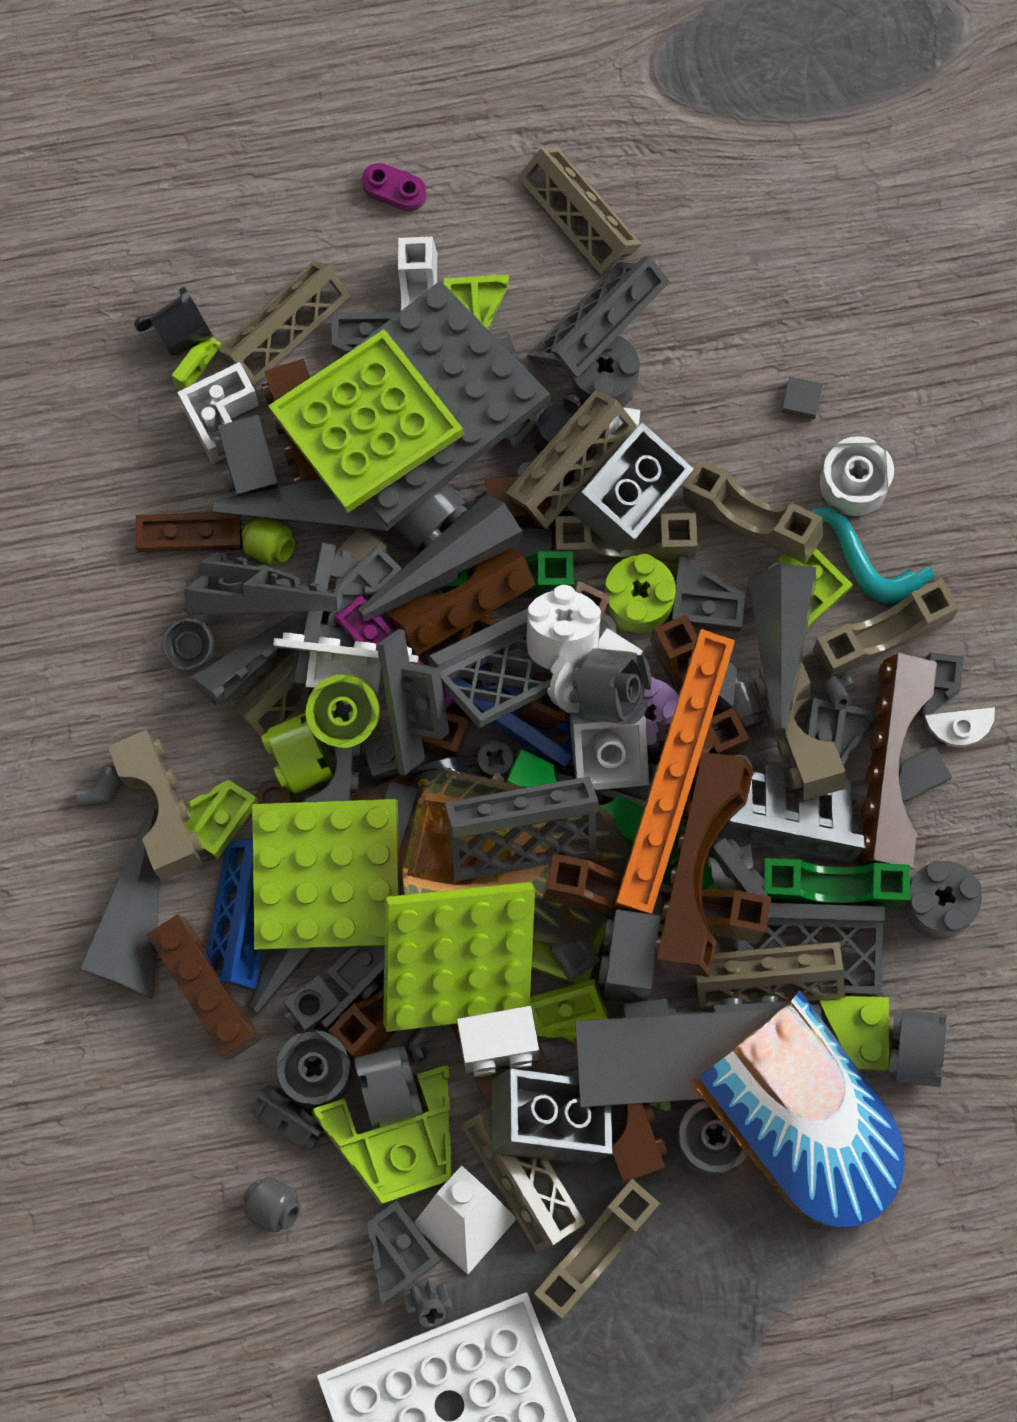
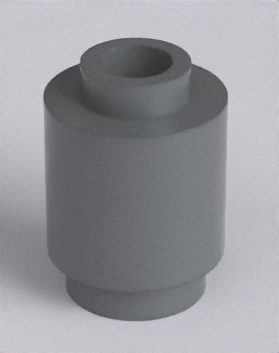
M741 677L736 678L733 707L745 731H748L764 722L761 715L764 711L751 681L743 682Z

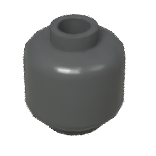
M267 1177L259 1183H252L244 1195L247 1218L268 1232L276 1233L282 1229H289L299 1216L301 1206L298 1203L296 1191L275 1178Z

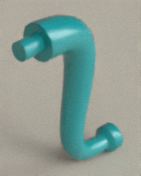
M818 507L809 510L821 516L822 522L828 523L834 529L854 579L861 590L873 600L886 604L899 603L910 593L922 588L925 583L935 578V574L929 566H926L917 573L910 568L894 578H883L872 566L855 530L843 514L829 507Z

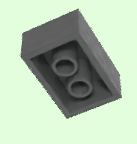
M641 422L567 507L620 554L637 538L694 468Z
M616 910L614 920L607 919L602 954H609V956L602 955L598 988L604 990L603 1000L622 1003L648 1001L652 985L655 944L658 938L660 916Z
M510 1068L491 1081L492 1153L593 1165L612 1154L611 1105L581 1107L579 1078Z

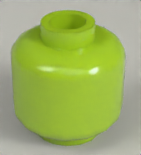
M256 518L252 522L247 523L242 531L241 537L245 554L267 566L272 567L286 562L294 551L295 540L291 528L277 520Z

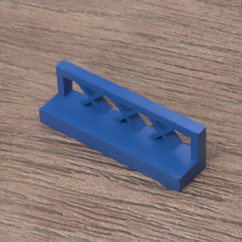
M483 666L479 667V670L491 672ZM460 677L452 680L458 686L472 688V685ZM479 680L481 687L478 688L479 690L491 691L498 689L497 683H492L493 686L487 687L486 681ZM502 685L501 690L507 695L517 696L521 694L520 691L512 686ZM473 699V704L481 713L493 708L495 705L494 702ZM521 707L489 723L535 756L553 764L556 769L565 768L573 756L570 754L572 750L570 726L564 722L553 728L560 730L569 737L562 748L547 738V729L541 726L534 729L519 719L517 711L521 710Z
M253 840L231 841L225 849L206 950L207 957L215 972L217 961L222 955L224 957L222 974H217L222 983H228L245 989H256L263 950L254 949ZM238 850H244L242 863L236 867ZM235 885H236V887H237L236 897H235L234 900L230 903V901H229L230 891H231V890L235 887ZM230 921V931L224 938L222 935L224 926Z

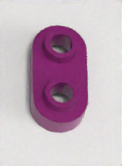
M375 163L368 166L362 174L363 190L370 198L409 212L420 209L426 201V186L417 176L383 163ZM377 175H381L384 177V179L380 182L373 180V178ZM412 187L415 191L408 194L404 192V189Z

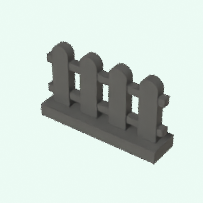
M321 543L315 547L307 586L309 587L310 584L317 583L321 585L323 592L331 593L332 590L327 589L330 577L335 578L334 589L360 561L350 559L351 552L341 550L340 556L334 555L335 545ZM342 596L343 600L338 611H302L298 634L305 635L304 642L318 643L319 637L340 639V646L354 648L355 643L341 628L336 627L337 623L334 621V617L359 596ZM368 596V599H367V598H364V599H365L366 601H368L372 596ZM391 610L380 615L385 622L389 620L387 614ZM323 612H328L326 625L320 624ZM294 649L288 685L306 686L310 651Z
M737 755V756H743V757H745L746 760L748 761L749 765H750L751 768H752V763H751V761H750L749 758H747V757L744 756V755ZM777 762L768 763L762 770V773L753 772L746 805L729 820L718 834L719 837H724L727 840L732 838L737 842L850 864L865 848V836L858 834V825L852 824V805L858 801V793L851 792V783L846 777L845 789L804 801L799 788L793 789L790 779H786L784 767ZM752 784L762 786V805L752 804ZM786 791L795 793V812L786 810ZM819 798L828 800V819L819 817Z

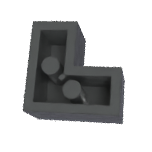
M259 415L218 425L220 434L213 437L218 455L226 454L229 468L224 469L223 473L229 492L236 491L238 496L277 488L278 482Z

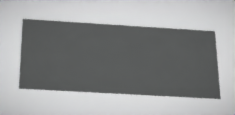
M791 1008L575 1021L581 1107L714 1098L699 1076L732 1051H734L768 1095L796 1093Z

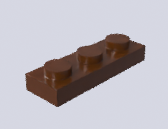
M221 513L136 515L137 552L241 549V516Z

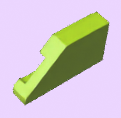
M210 338L193 347L171 375L175 388L181 391L193 385L216 356L217 350L222 344L214 338Z

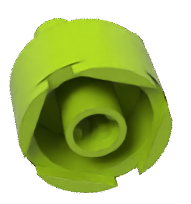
M640 554L623 559L612 568L606 580L605 593L610 595L605 609L606 614L614 620L616 627L620 630L639 634L653 632L654 628L667 622L673 609L676 585L672 573L662 562L649 554ZM634 592L645 593L646 597L644 599L640 595L634 597L633 594Z
M349 673L335 674L319 682L310 693L305 711L306 720L311 732L322 742L339 748L353 747L365 741L377 727L381 715L380 699L374 687L359 675ZM342 700L344 705L351 704L353 710L349 713L350 719L345 720L343 715H335L334 711L339 707L337 701Z
M306 713L267 729V733L261 735L266 751L269 755H273L276 762L278 761L279 766L274 767L275 774L281 786H285L289 793L294 792L298 794L334 777L335 773L331 770L333 764L325 744L311 732L306 720Z

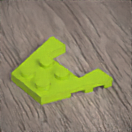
M448 1065L417 1074L414 1077L426 1112L410 1120L380 1127L358 1135L345 1098L313 1108L312 1110L313 1117L379 1205L444 1184L451 1178Z

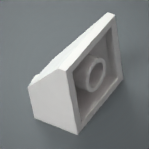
M569 713L576 779L589 776L594 790L649 785L645 715L635 724H617L582 719L579 713Z
M461 1165L437 1192L414 1223L424 1236L468 1275L517 1219L482 1183Z

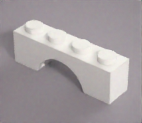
M433 237L398 238L401 311L437 283L438 253Z

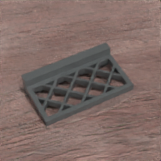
M643 256L637 263L618 262L528 354V357L533 363L564 367L570 376L578 377L670 281L651 256Z
M528 608L429 656L428 666L440 668L442 688L479 728L548 694L547 688L550 687L551 679L542 682L529 678L531 670L552 674L553 676L550 669L538 665L530 656L529 660L508 656V652L515 649L527 650ZM486 663L502 665L500 674L479 670V667ZM505 667L526 669V678L504 675ZM458 677L473 679L472 688L458 686L452 680ZM477 680L497 683V693L475 689ZM502 685L524 688L523 693L517 696L501 694ZM473 699L494 702L495 705L493 708L481 713L473 704Z
M590 777L445 802V814L449 829L451 872L454 882L547 865L550 863L553 853L574 858L596 856V812H599L598 799ZM584 815L576 823L567 819L568 817ZM549 821L540 830L531 825ZM559 825L568 829L559 839L550 836ZM512 828L505 836H502L495 832L497 830ZM523 832L533 836L523 846L514 842ZM477 834L468 843L459 839V837ZM577 835L587 839V844L573 847L568 845ZM488 838L496 842V844L486 853L478 849V847ZM542 841L551 846L545 852H533ZM506 848L515 852L508 859L500 860L496 858ZM469 855L479 859L474 865L460 867V864Z
M770 903L767 925L781 926L775 932L767 926L766 932L770 937L757 949H764L773 939L781 947H787L777 937L787 926H797L806 936L798 946L805 945L809 941L813 944H819L813 937L823 927H832L842 937L839 941L840 947L847 942L860 956L846 971L843 969L844 978L851 984L844 985L845 993L882 994L883 921H885V907ZM803 926H816L817 928L809 933ZM839 927H848L853 929L849 933L845 934ZM860 928H874V944L863 953L849 938ZM737 940V951H745V946L748 950H754L747 941ZM873 951L874 964L867 958ZM863 960L873 970V986H859L849 976ZM836 980L831 985H823L821 982L817 985L820 987L835 986ZM785 984L781 988L791 990L795 989L797 985ZM752 987V988H747L746 990H761V989L758 988V987Z

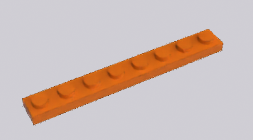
M703 629L698 632L615 905L644 914H652L735 640Z

